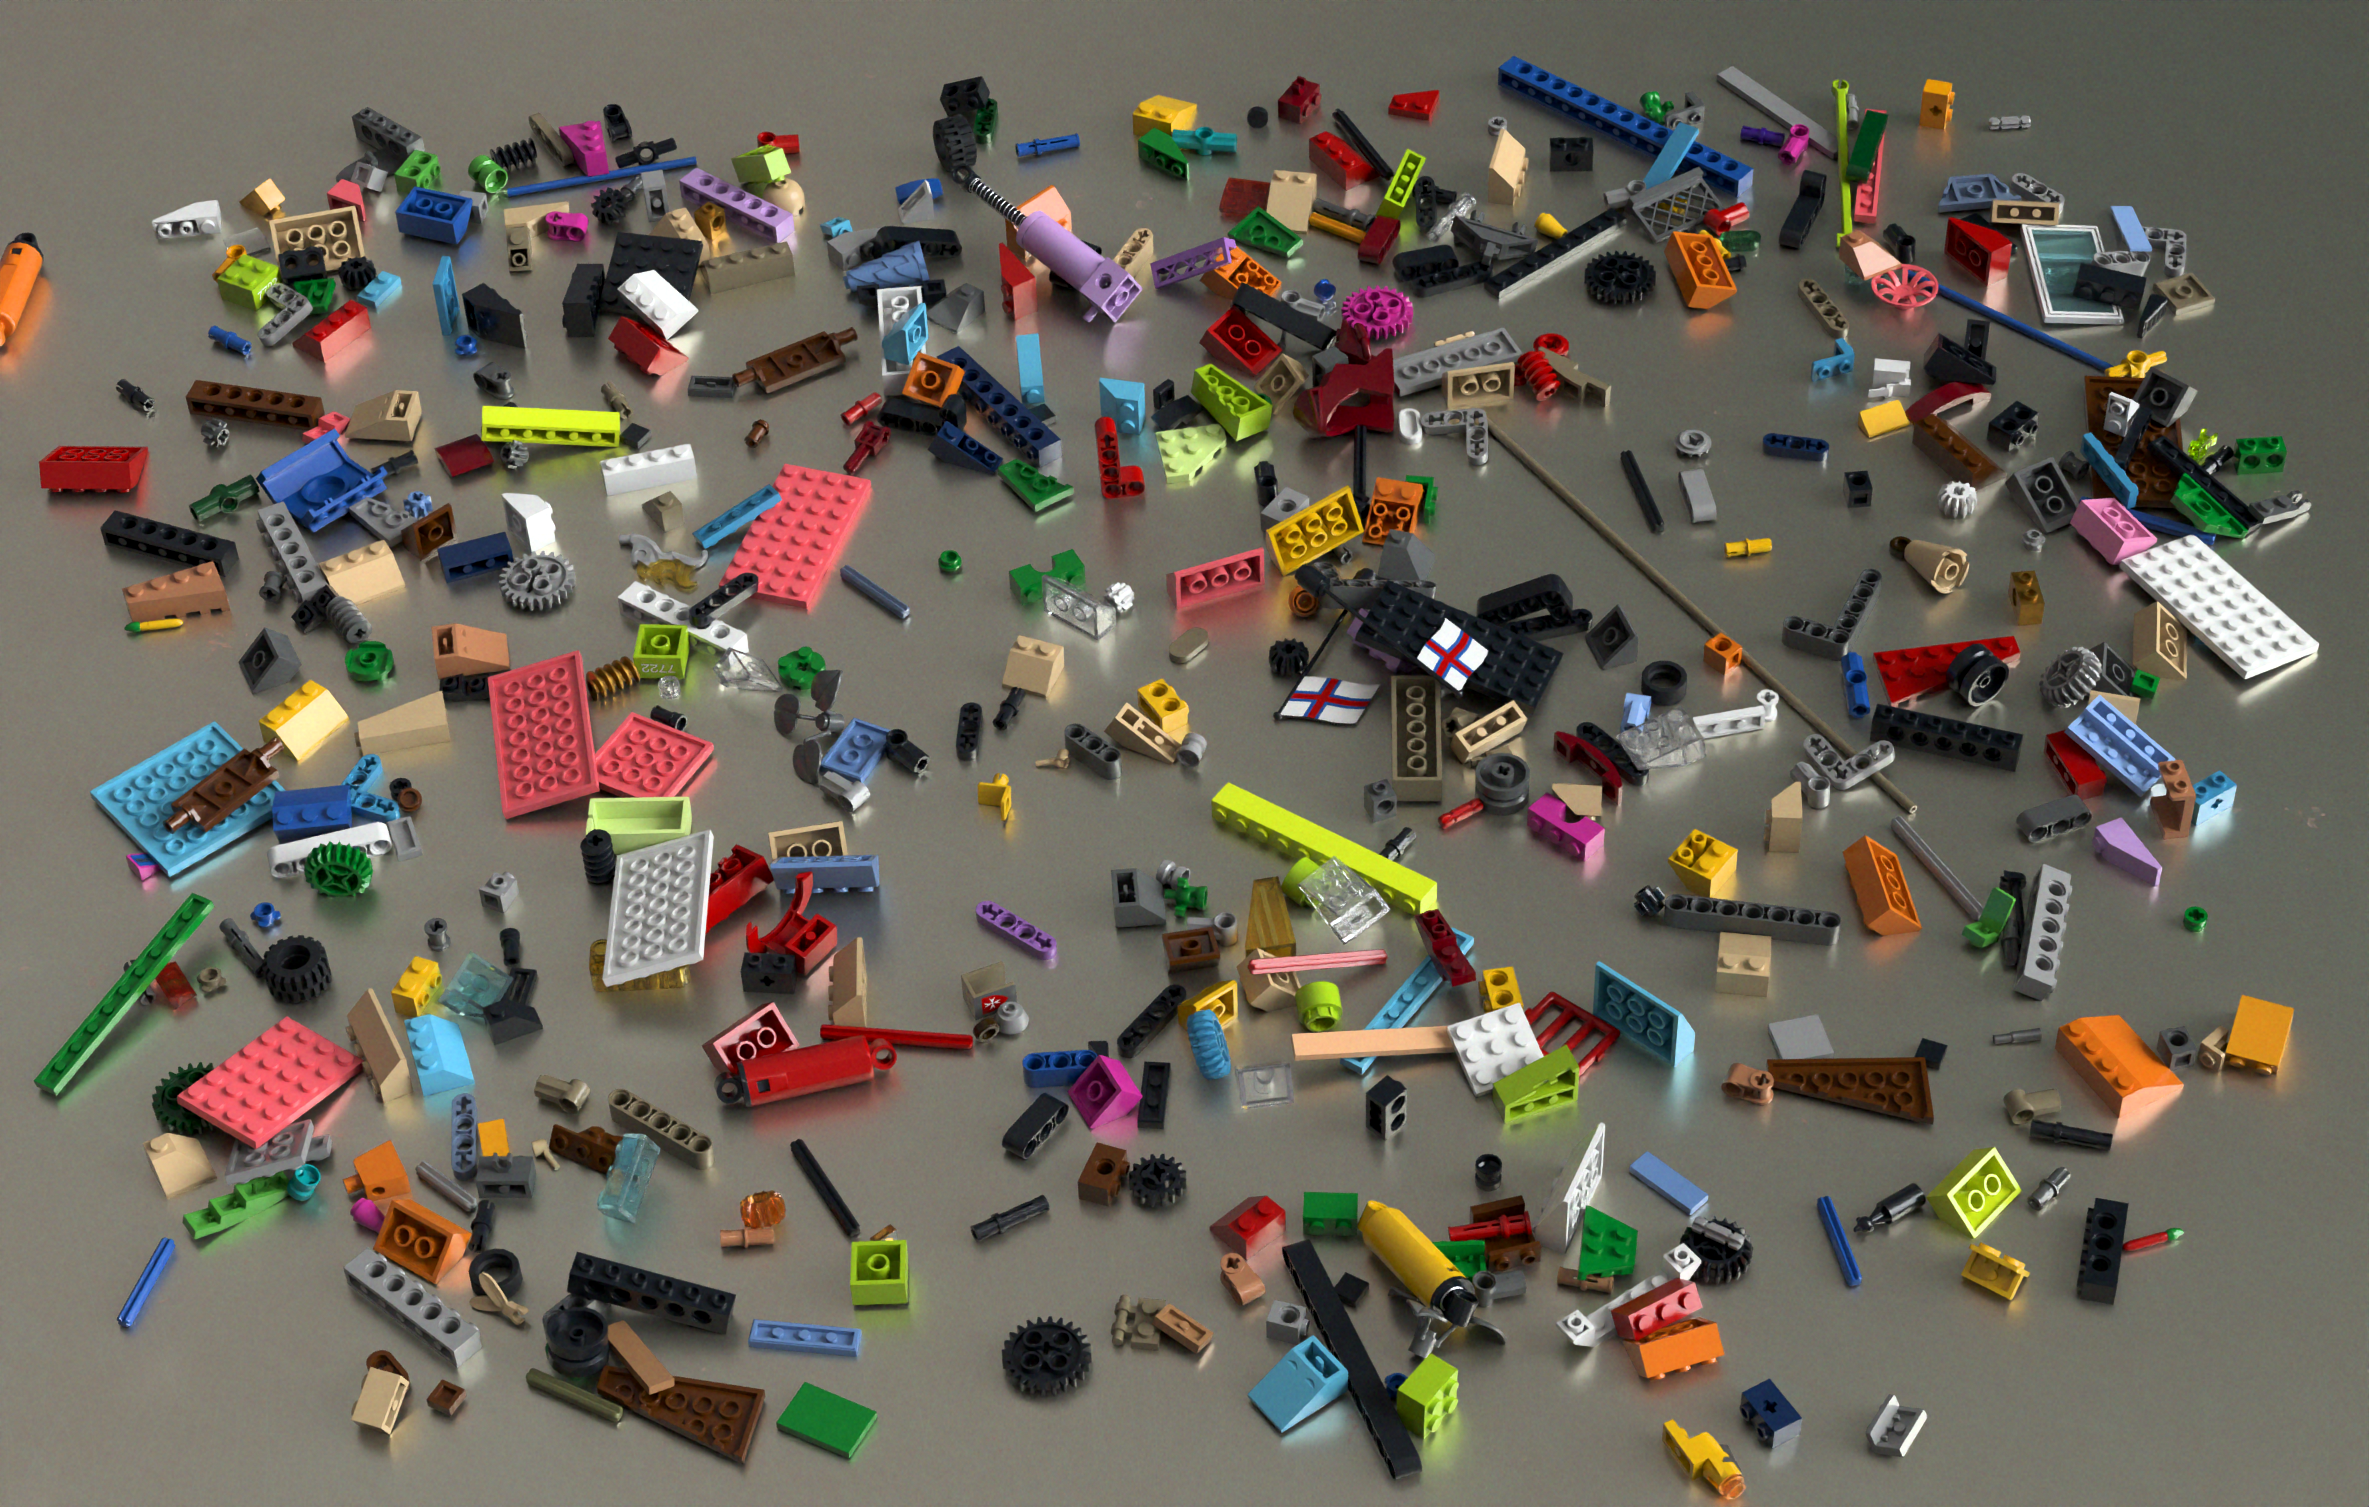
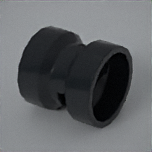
M1493 1154L1481 1155L1475 1164L1476 1186L1483 1191H1494L1501 1185V1159Z

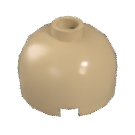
M785 178L779 182H770L763 191V200L792 213L793 217L799 214L800 209L805 208L804 192L800 185L792 179Z

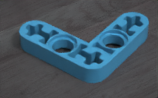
M368 754L358 761L341 785H350L352 814L387 824L386 822L400 818L399 806L394 800L367 792L382 772L379 756ZM356 780H364L360 785L352 784ZM365 803H373L369 808L361 807Z

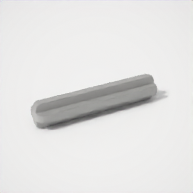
M423 1161L416 1166V1174L465 1211L471 1212L477 1207V1200L474 1196L430 1164Z

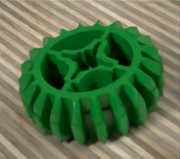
M329 841L327 846L320 843L318 848H313L308 854L304 866V875L306 882L311 884L312 889H317L318 894L324 892L328 897L330 895L336 897L355 896L357 892L364 893L365 889L369 887L373 866L371 859L367 858L366 852H360L359 847L352 848L350 843L342 845L340 841L338 844H333Z

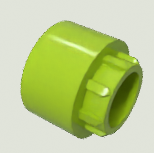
M1304 857L1286 875L1281 885V892L1301 907L1306 904L1310 907H1316L1328 894L1331 888V881L1327 878V871L1308 857Z
M1326 981L1312 982L1300 987L1295 993L1299 1021L1310 1031L1325 1032L1337 1025V1021L1343 1012L1339 989L1335 984Z

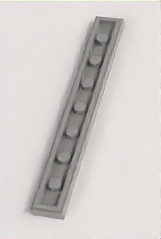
M1731 66L1717 74V81L1789 130L1796 124L1807 126L1809 128L1808 143L1831 159L1838 157L1837 137L1735 67Z

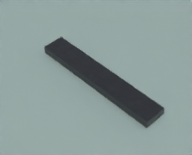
M2165 435L2149 442L2146 448L2180 478L2184 473H2187L2249 531L2248 533L2262 526L2248 511V506Z

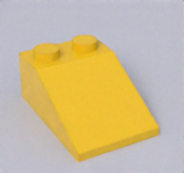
M1161 95L1142 101L1132 114L1133 134L1144 136L1151 129L1156 128L1172 137L1173 129L1182 130L1197 108V104Z

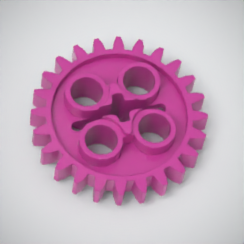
M1377 285L1375 289L1367 286L1366 291L1359 288V293L1352 292V297L1347 296L1346 302H1343L1341 313L1342 320H1347L1350 328H1354L1356 323H1361L1364 325L1369 338L1375 336L1376 340H1378L1379 336L1383 335L1387 339L1388 334H1391L1395 337L1396 331L1403 333V328H1409V323H1412L1413 308L1412 302H1409V297H1403V292L1396 294V288L1389 291L1388 286L1380 289L1379 285Z

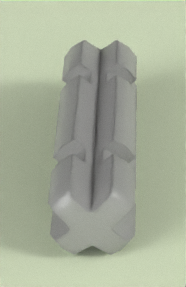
M2028 115L2020 116V118L2018 116L2000 117V119L1998 117H1991L1988 121L1990 130H1998L1999 128L2001 130L2018 129L2020 126L2022 129L2029 128L2031 125V119Z
M1700 1216L1693 1221L1691 1229L1698 1234L1705 1233V1237L1723 1245L1727 1243L1728 1247L1739 1250L1744 1242L1743 1235L1736 1232L1733 1234L1731 1230L1714 1222L1708 1223L1707 1219Z

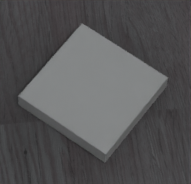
M1818 1014L1768 1024L1767 1030L1780 1059L1834 1058L1833 1048Z

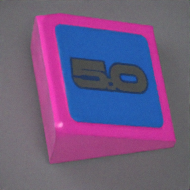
M147 853L129 854L126 856L129 868L141 880L161 870L159 865Z

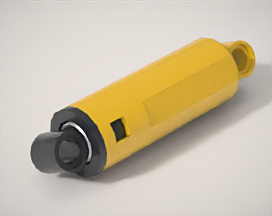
M1368 1201L1357 1224V1228L1362 1232L1363 1241L1367 1247L1426 1308L1438 1312L1454 1325L1467 1327L1479 1304V1299L1475 1296L1473 1284L1399 1209L1389 1208L1377 1201Z

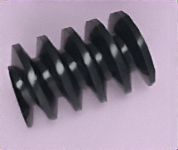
M529 138L528 143L525 140H521L520 146L517 142L512 143V148L506 144L504 150L499 146L496 148V153L493 149H490V155L496 164L502 168L506 167L511 172V165L513 164L516 169H519L520 162L527 167L528 160L535 165L537 151L532 138Z
M594 829L590 831L580 845L586 871L585 875L589 881L594 883H603L615 876L616 864L612 839L605 830Z

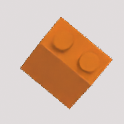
M917 352L902 394L925 405L941 408L948 395L957 394L965 371L958 365Z

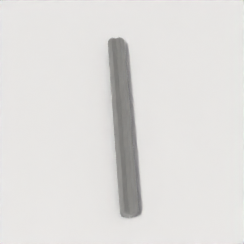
M1901 816L1893 818L1891 820V828L1975 921H1979L1984 909L1982 905Z

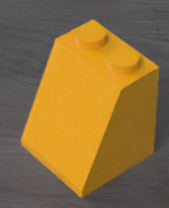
M2242 995L2225 1052V1061H2229L2230 1065L2238 1068H2244L2245 1066L2255 1068L2256 1072L2264 1075L2277 1074L2291 1028L2294 1008Z

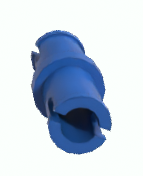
M215 325L210 328L208 337L223 344L225 348H232L243 355H247L251 351L252 346L250 345L252 343L237 337L236 333L232 331L227 332Z

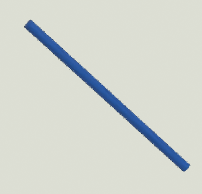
M694 156L609 171V174L589 177L583 175L508 188L507 194L508 197L640 175L643 172L697 165V161Z

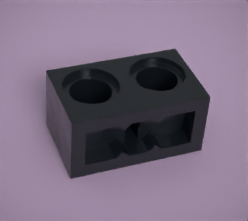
M980 76L944 84L940 101L947 116L986 108L990 91L983 77Z
M312 246L301 251L288 250L283 252V254H278L282 279L286 286L294 285V282L328 278L322 247ZM313 260L318 261V264L314 266L309 265ZM290 264L297 265L294 269H287Z
M2015 401L1989 422L1986 440L2007 452L2011 451L2014 447L2021 445L2023 440L2029 435H2033L2037 431L2039 412L2019 401Z
M1388 1075L1366 1092V1127L1385 1141L1407 1123V1088L1401 1082L1395 1081Z

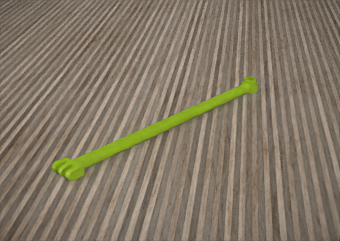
M1839 79L1833 81L1831 88L1836 102L1841 233L1836 235V248H1840V237L1852 233L1850 181L1845 180L1849 164L1846 95L1849 84L1847 81L1842 80L1839 89Z

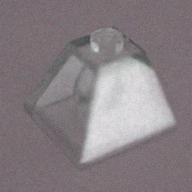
M730 647L713 667L714 672L718 676L717 680L725 687L731 686L742 690L781 692L783 689L763 659Z

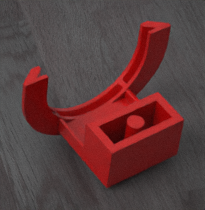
M811 871L800 873L795 877L796 886L791 905L779 924L769 934L758 938V927L755 926L752 929L751 922L746 925V946L749 953L768 952L769 954L795 955L797 971L804 976L837 945V926L819 914H816L811 920L802 916L813 888V872Z

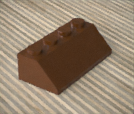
M1934 414L1915 422L1912 443L1957 483L1959 480L1962 484L1969 483V486L1975 488L1976 492L2007 477V473L1949 422Z

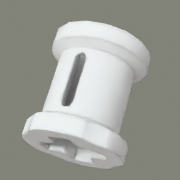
M1768 689L1762 690L1757 694L1759 706L1763 705L1766 711L1765 722H1771L1776 719L1777 709L1775 705L1779 700L1778 694Z

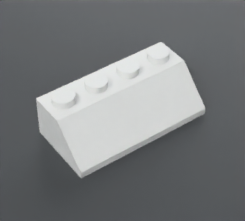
M690 444L611 458L599 463L607 496L697 479L695 459Z

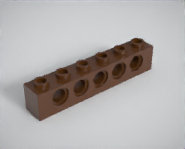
M195 380L186 395L190 414L309 431L317 427L318 418L325 415L321 397Z

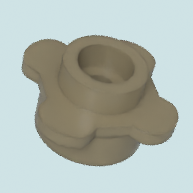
M207 967L197 976V982L202 984L203 992H211L226 984V979L221 976V970L216 967Z

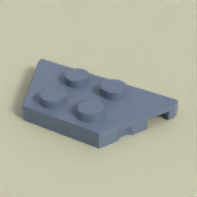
M1992 173L1949 177L1947 187L1944 189L1942 199L1938 204V212L1990 209L1991 199L2021 201V196L2012 195L2009 192V187L2000 182Z

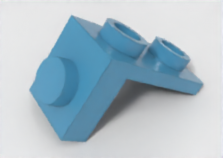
M1844 338L1835 340L1833 357L1812 362L1810 378L1813 382L1853 371L1855 354L1853 348L1847 344Z

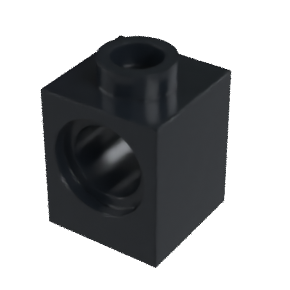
M1868 471L1844 472L1843 493L1847 507L1871 506L1873 488Z

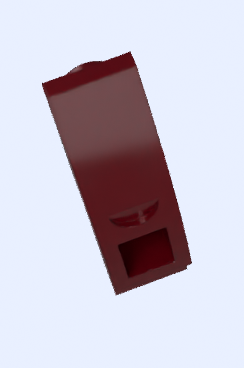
M1438 909L1428 910L1414 915V920L1425 948L1442 980H1448L1452 987L1476 981V972L1458 947L1456 935Z

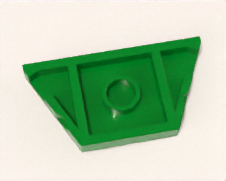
M2187 473L2182 475L2170 500L2181 514L2186 515L2193 522V525L2203 532L2236 538H2244L2249 531Z
M1586 1205L1577 1280H1586L1588 1274L1600 1273L1601 1278L1611 1277L1615 1274H1633L1638 1231Z

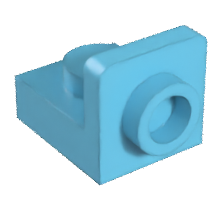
M836 217L820 225L822 233L829 234L832 238L845 232L853 231L849 219Z

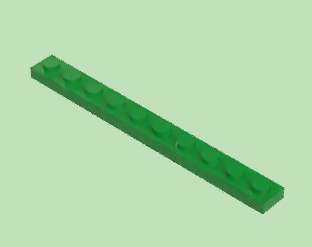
M191 893L36 1077L34 1082L37 1087L56 1096L213 910L215 906L211 900Z

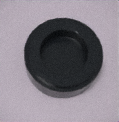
M1259 106L1251 108L1247 114L1248 124L1253 128L1264 127L1268 122V112L1266 109Z

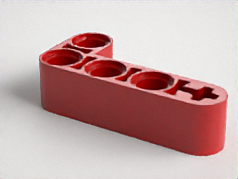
M1110 417L1099 418L1095 422L1094 427L1099 478L1103 496L1112 499L1142 494L1145 490L1142 469L1138 466L1120 467L1115 422Z

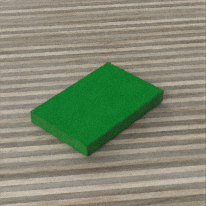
M804 1382L776 1422V1425L782 1431L850 1459L878 1417L877 1412Z

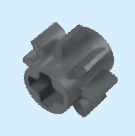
M212 418L211 421H206L201 428V435L205 437L203 442L215 447L226 443L229 438V430L225 428L227 423Z
M513 440L512 443L506 442V445L502 447L500 457L502 463H507V468L517 469V466L523 467L528 461L529 452L527 447L522 446L521 441Z

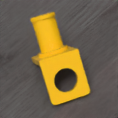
M1000 773L994 775L992 783H978V803L1000 806L1001 821H1005L1011 807V786L1008 785L1009 779L1005 774H1002L1000 780H998Z

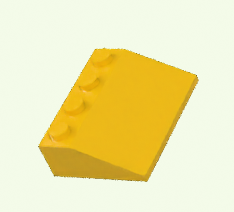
M1349 485L1266 530V547L1270 559L1283 577L1303 564L1311 562L1364 532Z

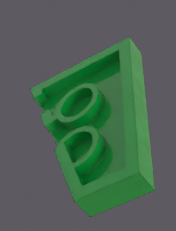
M1259 206L1227 233L1229 239L1287 258L1304 244L1302 238Z
M1018 459L997 468L998 475L1035 512L1074 494L1073 486L1069 484L1064 486L1057 482V478L1051 475L1046 477L1038 473V469Z

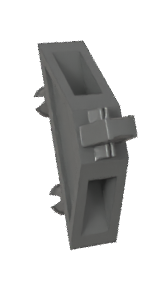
M1476 210L1471 212L1470 219L1457 215L1454 216L1450 231L1474 252L1483 255L1481 264L1490 266L1492 258L1503 260L1525 257L1535 253L1538 239L1524 235L1526 231L1525 224L1518 230V222H1516L1512 226V231L1482 223L1485 215L1481 212L1479 217H1476Z

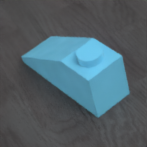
M1038 333L1016 336L1022 404L1045 402Z

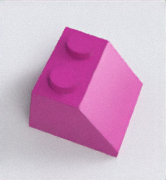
M1102 1055L1096 1057L1067 1091L1088 1126L1093 1129L1128 1115L1143 1097L1119 1060Z

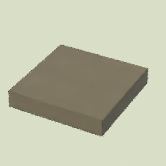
M2192 272L2153 284L2152 290L2157 295L2168 298L2167 307L2175 316L2213 305L2215 302L2214 296Z

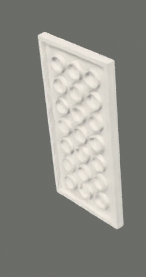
M2194 535L2185 536L2121 560L2120 568L2244 679L2318 650V642Z
M710 829L617 855L603 970V981L606 987L623 984L626 981L637 978H645L651 974L670 971L673 968L695 964L703 960L714 839Z

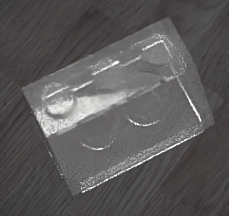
M1045 574L1042 576L1043 604L1046 613L1097 641L1116 626V608L1099 600L1092 594L1077 588L1074 584H1070L1061 578Z

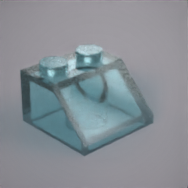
M470 951L438 999V1002L459 1015L484 1018L482 1007L499 1002L514 978Z

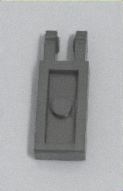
M2299 490L2291 491L2287 495L2250 503L2248 511L2264 525L2308 511L2312 504L2308 499L2301 500L2303 495Z

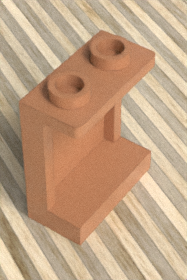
M2182 760L2159 762L2158 770L2167 791L2164 796L2151 797L2150 806L2164 840L2188 837L2196 793Z

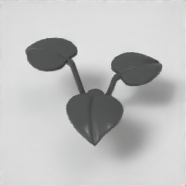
M824 670L814 676L811 684V697L816 701L815 707L823 711L817 717L798 714L801 702L793 694L781 695L776 700L774 706V722L779 732L783 734L792 733L797 727V718L815 721L816 727L823 731L805 738L803 741L804 745H797L794 749L793 767L803 780L810 783H818V773L822 760V749L815 739L831 736V732L840 733L845 725L843 715L830 711L838 694L842 670Z
M1390 1287L1388 1296L1410 1298L1406 1300V1303L1410 1306L1415 1316H1419L1414 1338L1408 1350L1426 1358L1432 1352L1434 1346L1439 1348L1441 1343L1458 1326L1452 1324L1438 1339H1435L1437 1333L1428 1329L1432 1317L1446 1324L1448 1320L1438 1312L1426 1308L1413 1293L1403 1288ZM1424 1316H1426V1317H1427V1318H1426V1321H1425V1323H1424V1326H1422V1325H1423V1321H1424ZM1472 1317L1470 1323L1488 1328L1505 1345L1507 1341L1506 1336L1500 1329L1485 1320Z

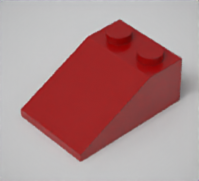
M1954 217L1948 218L1944 253L1987 287L2007 278L2012 242L1998 231Z
M1003 242L1000 243L1002 308L1006 314H1009L1016 321L1038 312L1036 277Z
M1235 305L1206 330L1199 342L1216 359L1252 377L1260 373L1283 351Z

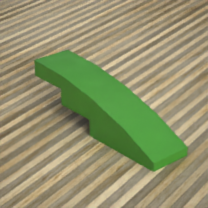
M281 1171L271 1177H260L250 1180L245 1184L234 1185L233 1193L210 1199L208 1208L183 1215L182 1223L194 1240L224 1230L262 1212L290 1195L287 1191L289 1179Z

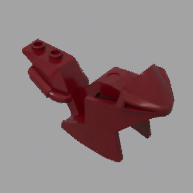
M1342 320L1341 329H1337L1334 346L1346 354L1349 363H1335L1333 370L1323 375L1319 386L1307 389L1299 395L1293 408L1294 420L1314 439H1322V436L1330 437L1354 430L1357 425L1360 427L1364 425L1370 430L1393 432V351L1391 348H1386L1377 356L1371 355L1370 338L1364 325L1356 323L1354 328H1350L1347 320ZM1357 392L1370 394V403L1366 407L1339 405Z

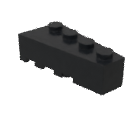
M577 264L575 271L572 273V279L562 302L564 311L562 324L563 328L567 329L568 337H594L600 311L598 306L606 279L603 264Z

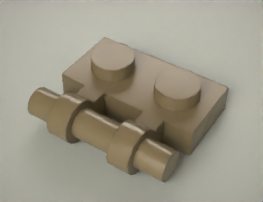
M1121 1295L1114 1311L1116 1321L1111 1327L1112 1343L1121 1345L1123 1339H1131V1348L1158 1351L1162 1331L1154 1326L1152 1322L1154 1317L1166 1307V1300L1138 1298L1137 1306H1131V1298L1128 1295ZM1127 1319H1135L1134 1326H1127Z

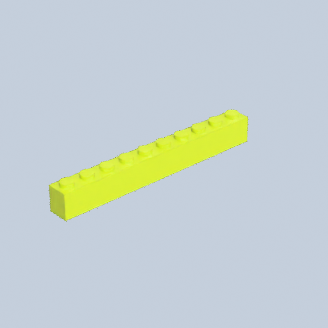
M1229 782L1211 800L1212 817L1217 821L1223 822L1299 860L1308 857L1327 871L1328 874L1361 889L1363 892L1370 893L1386 903L1403 909L1407 913L1413 915L1424 913L1437 899V882Z

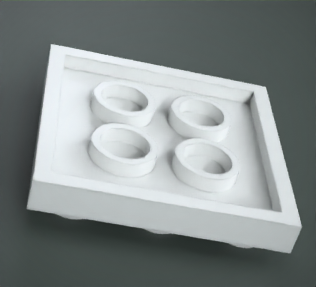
M1520 1003L1447 1026L1446 1031L1475 1098L1493 1093V1083L1544 1057Z

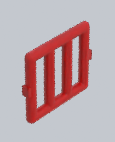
M1549 992L1533 1009L1528 1008L1524 1012L1531 1026L1553 1003L1564 1009L1536 1038L1543 1056L1548 1055L1549 1052L1542 1049V1047L1573 1016L1583 1020L1585 1023L1561 1047L1567 1044L1570 1051H1572L1594 1028L1607 1034L1578 1063L1580 1077L1594 1062L1599 1063L1604 1058L1605 1051L1620 1036V1031L1559 994Z

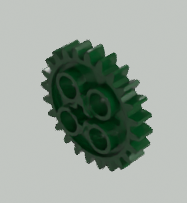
M199 1062L197 1068H193L191 1063L188 1064L187 1070L178 1067L179 1073L169 1072L170 1079L162 1078V1086L155 1087L156 1094H152L154 1101L152 1103L156 1119L160 1120L162 1126L167 1125L170 1132L177 1128L178 1134H181L186 1129L189 1135H192L194 1129H198L200 1134L203 1133V1128L205 1127L211 1131L213 1130L212 1123L184 1108L177 1102V1095L214 1069L212 1063H209L206 1068L203 1067L202 1062Z

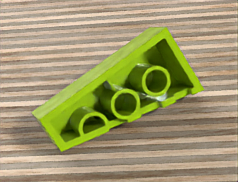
M769 144L731 158L739 183L747 182L748 185L763 182L765 184L769 182L775 183L784 180V175L791 173L783 149Z
M1211 363L1194 370L1191 393L1236 441L1269 428L1273 405Z

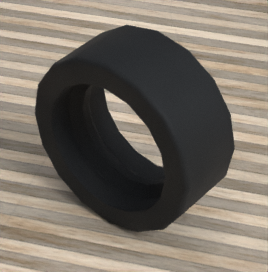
M1671 661L1652 662L1645 667L1642 672L1641 692L1643 695L1651 696L1652 703L1671 705L1684 698L1687 689V673L1683 667ZM1658 678H1668L1674 680L1677 685L1661 688L1652 684L1651 681Z
M491 1249L477 1255L471 1262L468 1271L473 1292L477 1296H488L480 1284L479 1274L494 1267H506L512 1272L508 1278L497 1283L506 1298L511 1297L518 1291L523 1278L519 1260L512 1252L505 1249Z

